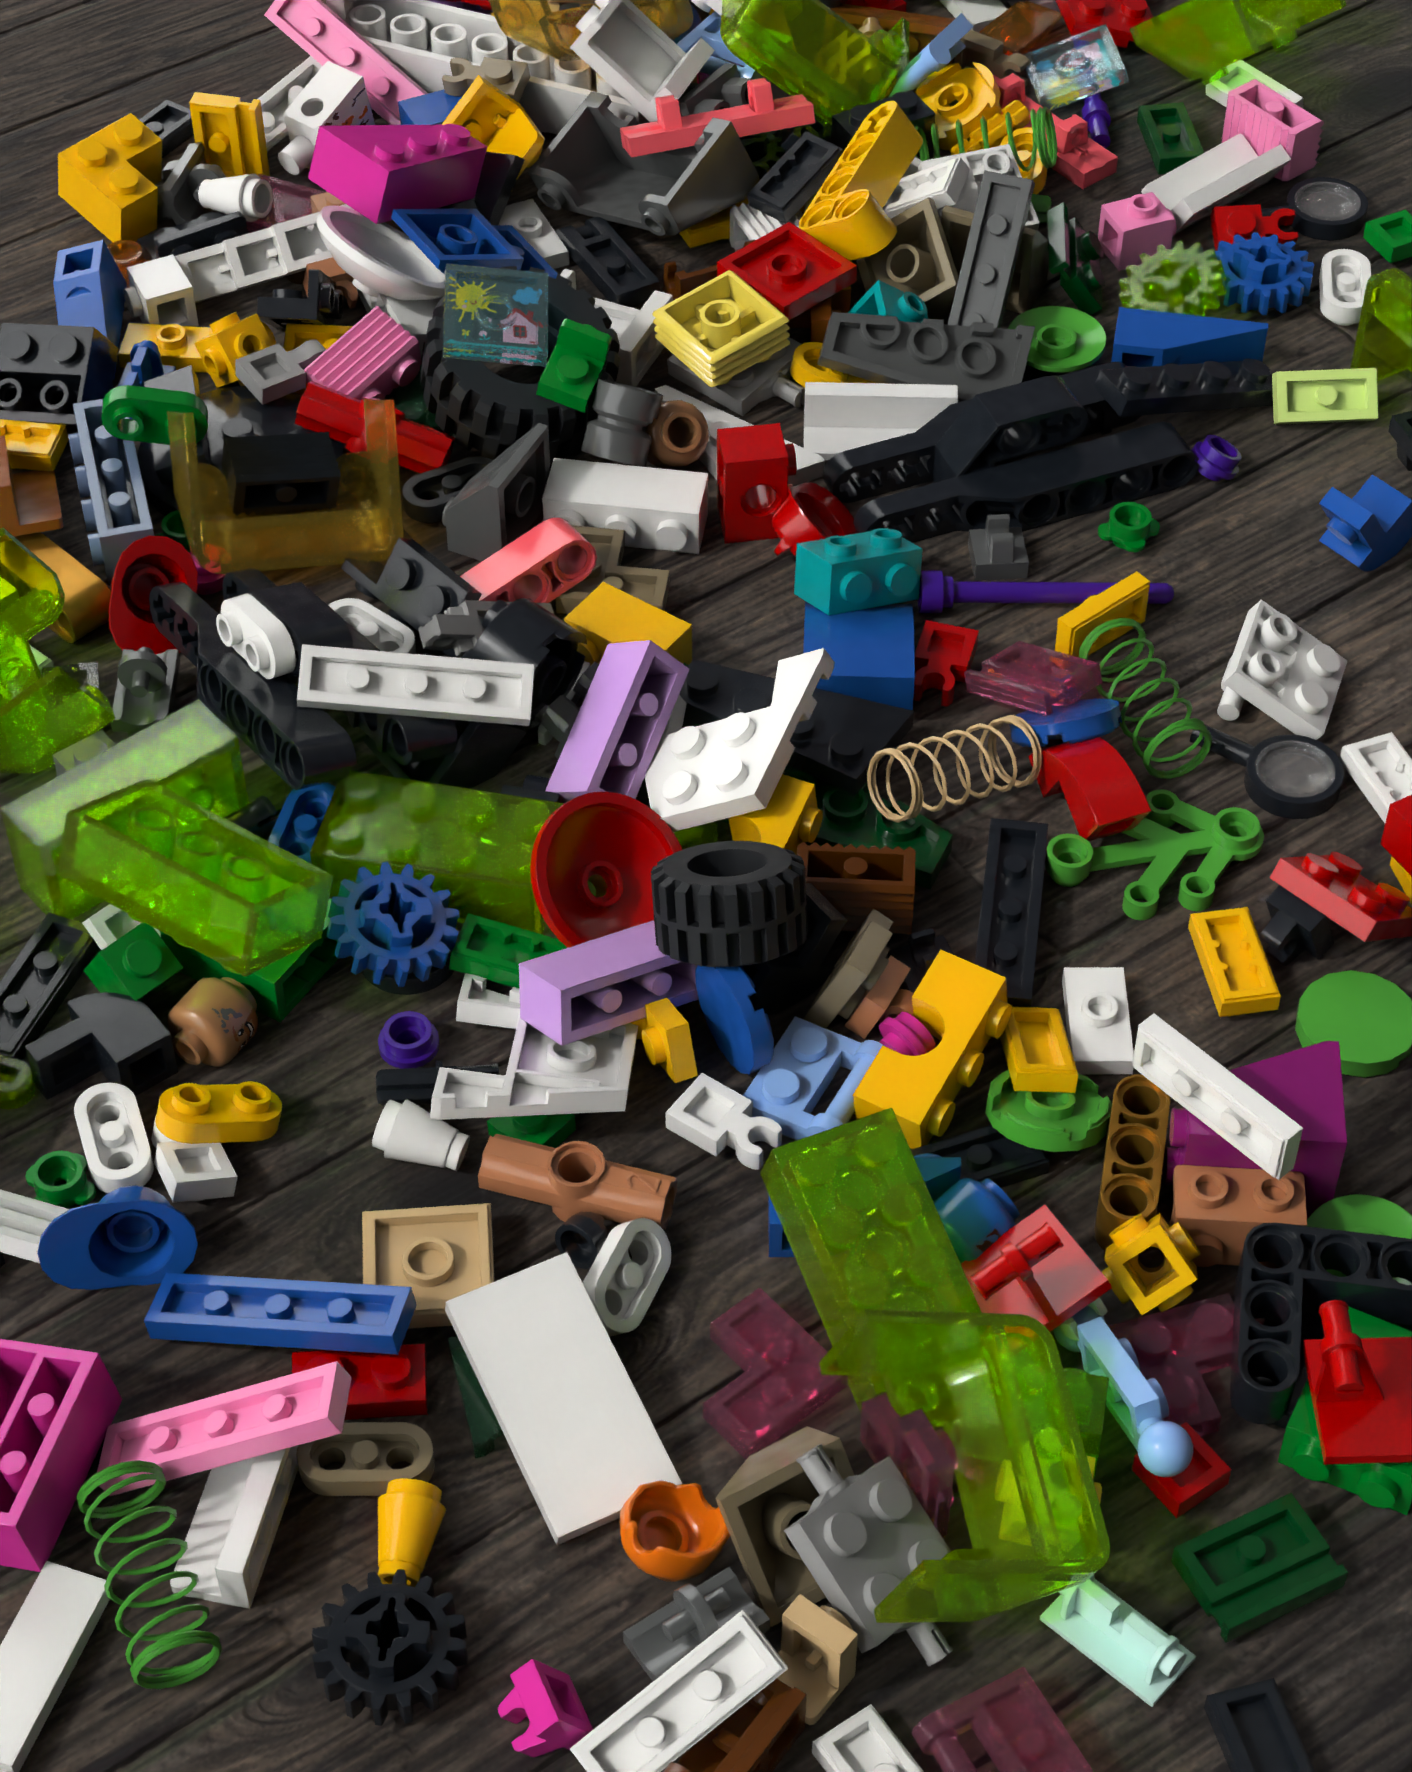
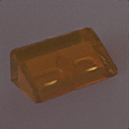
M1029 1L1017 2L979 33L1004 42L1003 54L1010 56L1013 53L1025 54L1052 31L1062 18V15L1055 10Z

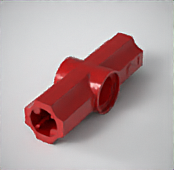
M313 381L308 383L300 399L294 423L314 432H329L330 438L345 443V448L358 456L384 464L390 461L420 474L447 465L455 442V438L447 433L444 434L432 427L404 418L405 413L390 405L368 398L359 400Z

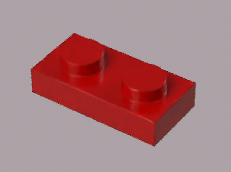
M425 1344L402 1345L398 1355L334 1350L292 1352V1374L336 1361L350 1374L352 1378L344 1420L428 1415Z

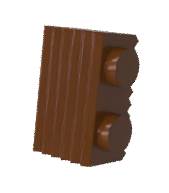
M805 842L797 845V856H800L804 861L805 883H812L847 919L841 931H857L871 911L875 909L893 921L888 931L912 934L916 851L912 847L903 850L899 846L890 849L886 845L879 849L873 845L868 849L863 844L857 848L849 844L844 848L839 843L832 847L828 843L820 846L816 842L810 846Z

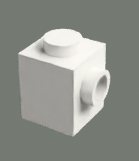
M173 254L127 267L130 287L125 288L123 292L127 308L132 317L139 316L143 324L199 326L193 287Z

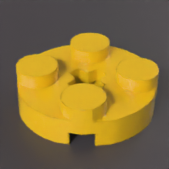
M972 62L975 68L964 69L961 68L959 63L946 65L941 71L931 73L919 84L915 91L916 95L935 112V124L938 129L939 148L941 150H951L958 143L956 134V121L958 119L962 123L963 138L967 139L970 133L981 126L980 119L982 116L987 121L997 113L1002 114V108L999 103L1001 96L999 86L991 71L980 63ZM954 100H957V101H958V103H957L956 105L950 107L949 104H950L952 101H954Z

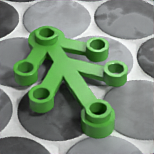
M1159 789L1150 792L1146 796L1151 812L1135 828L1122 832L1139 841L1093 848L1091 843L1082 836L1061 834L1051 839L1048 843L1045 868L1055 883L1064 887H1073L1086 879L1091 871L1152 862L1138 881H1134L1126 886L1122 909L1128 917L1135 920H1148L1157 912L1159 893L1185 858L1191 855L1208 853L1196 872H1190L1182 877L1178 893V900L1184 908L1191 911H1203L1212 905L1215 884L1232 861L1251 859L1260 852L1263 846L1264 832L1258 818L1246 809L1237 807L1226 808L1214 816L1179 800L1177 795L1171 791ZM1156 807H1163V808H1166V809H1168V810H1160V809H1157ZM1177 822L1195 832L1180 834L1167 827ZM1190 890H1199L1203 893H1194ZM1134 899H1144L1148 902H1138Z

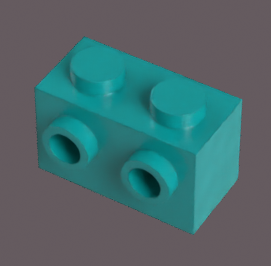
M878 528L868 532L830 536L826 539L797 543L794 594L827 615L918 600L923 549L903 538L901 532L889 528Z

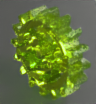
M1177 241L1172 250L1166 249L1163 244L1158 245L1157 253L1152 257L1146 253L1140 254L1142 264L1139 266L1128 265L1126 267L1128 277L1119 280L1121 289L1119 297L1124 308L1205 316L1204 310L1206 308L1218 309L1220 307L1217 296L1225 295L1227 292L1224 283L1227 279L1221 260H1217L1213 249L1203 252L1199 242L1193 244L1189 249L1184 248L1183 241Z

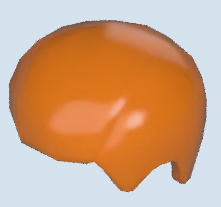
M660 1480L638 1486L620 1510L621 1542L627 1556L639 1569L666 1582L690 1579L703 1573L718 1557L730 1537L719 1507L714 1508L707 1502L702 1487L698 1483L677 1486L674 1483Z

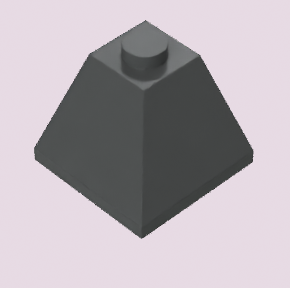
M542 423L535 425L473 476L456 497H451L448 500L443 511L442 523L446 527L449 551L484 561L537 526L542 520V498L550 473L548 425Z

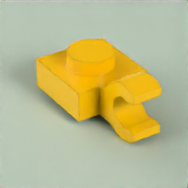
M668 998L645 1004L647 1017L633 1021L631 1024L638 1026L637 1039H642L646 1055L651 1064H660L674 1083L698 1076L687 1020Z

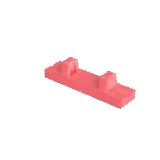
M1011 73L1009 76L1000 79L993 74L1000 89L999 103L1002 109L1014 100H1019L1028 108L1029 112L1032 108L1036 113L1040 107L1044 108L1025 95V81L1022 78ZM1051 113L1057 140V160L1052 168L1081 189L1116 173L1118 156L1088 137L1087 121L1076 114L1062 120ZM1030 115V122L1024 127H1032Z
M766 78L747 81L749 104L681 116L679 101L674 98V95L656 97L657 121L620 128L622 147L631 158L694 146L695 142L702 135V131L713 117L731 121L739 137L815 123L814 107L802 94L773 99L771 83L767 82Z

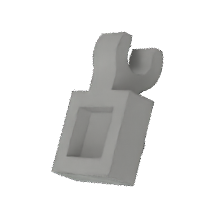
M316 339L306 341L288 352L278 343L236 359L235 375L263 405L306 388V372L304 369L326 349Z

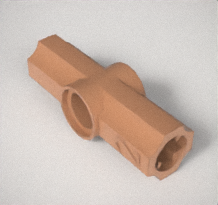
M495 1134L494 1137H489L484 1148L478 1174L479 1188L550 1205L553 1213L564 1222L579 1212H594L600 1214L606 1220L625 1223L638 1218H647L653 1220L662 1229L666 1230L673 1212L677 1193L676 1177L607 1161L603 1153L595 1145L584 1141H572L553 1148Z

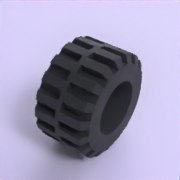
M753 841L714 842L678 851L657 862V865L651 870L656 945L660 952L669 955L672 959L707 967L746 966L786 955L796 950L798 946L804 944L807 940L808 919L805 866L803 859L795 855L793 851Z

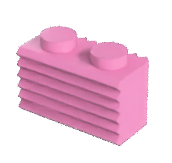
M1253 79L1228 92L1222 143L1237 134H1243L1258 156L1281 144L1291 160L1274 177L1281 179V181H1289L1314 168L1317 164L1315 159L1319 155L1317 153L1320 148L1318 143L1322 139L1319 136L1323 131L1321 127L1324 122L1258 80Z
M376 306L304 369L307 385L313 381L359 400L368 398L384 403L386 395L391 394L394 388H398L399 385L401 387L408 385L417 376L422 364L419 341L415 336H411L408 330H404L401 324H397L393 318H390L386 312H383L379 306Z

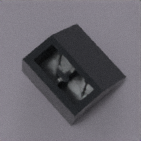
M1 323L0 419L77 427L73 404L104 399L113 386L119 348L95 327Z

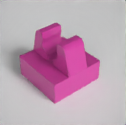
M531 1659L510 1674L515 1687L500 1703L498 1713L502 1719L514 1724L521 1722L527 1716L530 1721L526 1732L511 1742L515 1751L530 1757H537L561 1747L570 1750L573 1745L593 1730L568 1674L534 1659Z

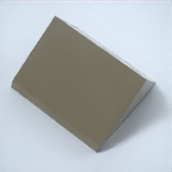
M928 197L891 219L897 227V233L884 249L871 256L856 259L866 292L880 280L903 292L916 294L924 301L927 307L928 319L941 320L948 318L951 311L959 277L934 199Z

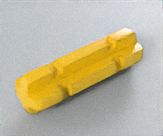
M1014 100L1001 109L1002 115L997 113L987 120L990 148L1000 146L1002 139L1007 135L1005 120L1007 112L1011 115L1013 131L1023 128L1030 122V112L1019 100ZM980 126L968 135L969 141L964 138L965 153L984 149ZM958 143L951 148V155L959 154Z

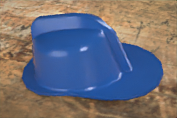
M132 1185L119 1187L106 1194L99 1203L69 1209L52 1220L40 1237L37 1254L42 1270L54 1282L70 1289L94 1290L130 1285L145 1286L161 1283L166 1273H183L194 1261L198 1241L192 1223L184 1213L175 1209L162 1194L148 1187Z

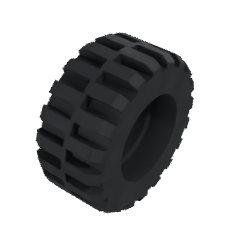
M516 266L501 267L499 273L491 274L490 270H486L472 275L470 284L466 280L456 284L461 290L464 289L463 284L467 288L472 287V284H474L476 289L483 285L480 290L482 293L496 287L485 294V296H500V298L488 299V302L507 307L489 305L486 310L496 314V316L485 311L481 312L488 323H485L478 313L474 314V321L471 323V315L465 314L460 325H458L462 313L458 311L451 315L457 308L456 306L449 307L455 303L454 300L447 299L455 298V293L449 291V295L441 298L434 308L433 317L429 321L421 367V386L424 389L423 399L427 409L432 414H436L435 422L448 435L453 432L456 435L455 442L466 450L470 451L473 447L482 452L481 457L492 460L497 458L538 423L548 425L550 462L553 461L557 453L566 457L580 450L588 422L598 419L599 416L592 408L596 389L585 413L536 395L538 383H517L498 376L489 370L479 359L485 352L481 353L478 351L476 353L474 351L470 353L468 350L467 353H464L461 348V352L457 353L456 351L452 352L451 348L447 350L446 347L450 344L453 346L454 343L458 345L459 343L464 344V338H461L463 336L461 332H464L465 334L470 333L468 335L469 338L465 340L466 346L471 347V345H474L475 347L483 348L484 344L479 341L484 343V340L478 338V336L484 333L487 336L485 342L490 340L485 344L486 349H502L503 328L500 331H496V329L516 312L521 313L524 317H527V313L533 314L532 323L542 330V333L536 330L537 352L549 361L557 343L560 326L563 320L567 318L581 324L591 325L612 337L606 367L600 379L616 382L621 359L618 356L620 344L617 333L611 328L612 321L602 307L595 309V299L583 288L579 291L572 288L571 280L557 275L556 279L545 276L543 269L530 267L529 272L517 271ZM452 287V288L450 289V290L459 292V290L456 289L455 287ZM525 290H531L534 294L541 296L538 306L529 305V307L514 304L512 299L516 297L515 294L518 292L524 294Z

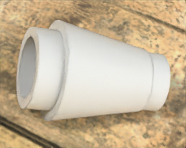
M245 174L212 180L205 179L201 183L198 192L202 207L227 215L240 211L248 222H254L258 218L266 217L271 210L273 193L269 182L261 179L257 174Z
M408 1099L403 1104L389 1100L376 1125L372 1147L383 1150L384 1158L440 1168L447 1167L457 1171L466 1154L470 1136L459 1132L458 1129L443 1120L430 1119L428 1111Z

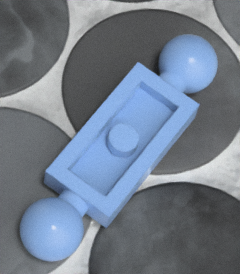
M1086 1306L1072 1316L1077 1323L1079 1341L1066 1337L1059 1326L1053 1330L1054 1336L1061 1346L1072 1352H1081L1085 1376L1137 1450L1140 1462L1145 1469L1160 1477H1173L1183 1472L1193 1457L1191 1437L1180 1425L1170 1421H1162L1163 1418L1169 1416V1406L1165 1394L1155 1378L1146 1380L1140 1372L1138 1359L1130 1342L1125 1337L1117 1339L1105 1323L1104 1316L1096 1314L1089 1306Z

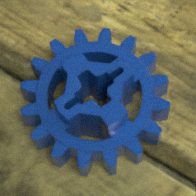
M1253 232L1251 239L1245 240L1237 234L1233 237V244L1220 241L1218 251L1211 250L1206 284L1212 285L1211 294L1213 296L1225 295L1223 305L1228 307L1235 303L1241 304V312L1247 313L1249 310H1259L1261 315H1267L1268 309L1273 307L1277 311L1285 313L1288 303L1299 307L1302 303V297L1309 296L1314 263L1307 261V251H1294L1296 244L1294 241L1281 244L1278 243V235L1273 234L1270 237L1262 236L1261 238L1258 232Z
M382 862L379 875L375 876L367 868L361 867L358 870L356 883L344 879L340 884L338 897H332L328 913L330 921L327 937L338 940L335 956L337 959L352 956L354 960L351 972L355 975L361 973L365 968L373 970L374 984L380 985L385 974L394 975V979L399 987L405 986L408 973L412 972L422 982L428 980L432 966L443 969L446 965L449 951H453L459 931L455 928L459 918V911L448 908L451 897L450 891L440 890L434 892L432 886L435 876L432 874L424 876L420 881L413 878V865L407 864L401 874H395L392 872L388 862Z

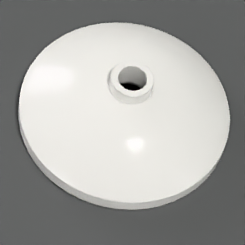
M325 206L317 217L316 222L320 236L332 257L346 273L354 278L352 281L353 285L363 293L372 297H379L381 293L400 300H433L449 294L448 290L452 286L448 283H454L436 268L405 233L385 222L375 224L356 210L341 206Z

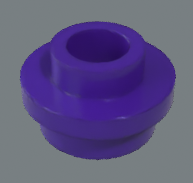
M1207 435L1203 442H1197L1192 448V451L1199 459L1197 461L1199 464L1198 472L1213 481H1220L1221 479L1232 480L1239 472L1237 464L1242 458L1241 453L1227 440L1216 435Z
M404 1011L391 1016L384 1024L378 1037L379 1052L383 1060L389 1065L400 1069L418 1068L426 1065L436 1056L440 1044L439 1034L435 1026L423 1014L414 1011Z

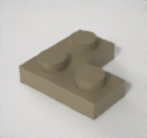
M573 526L595 548L597 555L596 565L591 574L583 581L555 599L556 613L569 614L602 582L665 611L670 587V570L621 566L625 549V530Z
M875 909L871 911L851 937L836 962L835 968L826 979L803 1020L827 1028L837 1014L846 1020L849 1018L865 991H870L889 963V960L885 957L890 950L886 944L893 934L888 931L893 924L892 920Z

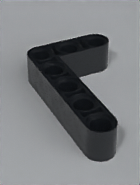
M1263 1223L1254 1227L1247 1234L1236 1275L1230 1377L1231 1404L1238 1415L1252 1423L1271 1424L1280 1420L1287 1413L1300 1369L1302 1312L1319 1314V1307L1323 1303L1331 1300H1342L1349 1307L1387 1322L1412 1325V1285H1405L1393 1279L1399 1277L1412 1283V1239L1283 1223ZM1259 1262H1271L1280 1268H1268ZM1333 1269L1340 1271L1343 1274H1345L1346 1277L1332 1275L1326 1270ZM1255 1319H1269L1278 1324L1279 1326H1265L1256 1321ZM1265 1377L1276 1383V1386L1260 1385L1252 1378Z

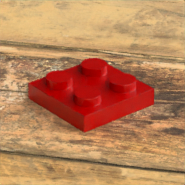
M791 222L782 225L717 262V276L728 270L734 271L789 320L855 283L857 276V265Z
M1331 852L1330 855L1307 853L1306 856L1280 858L1270 876V879L1364 942L1412 936V908L1408 906L1410 898L1391 885L1381 882L1376 885L1360 875L1363 870L1362 866L1346 855L1338 852Z

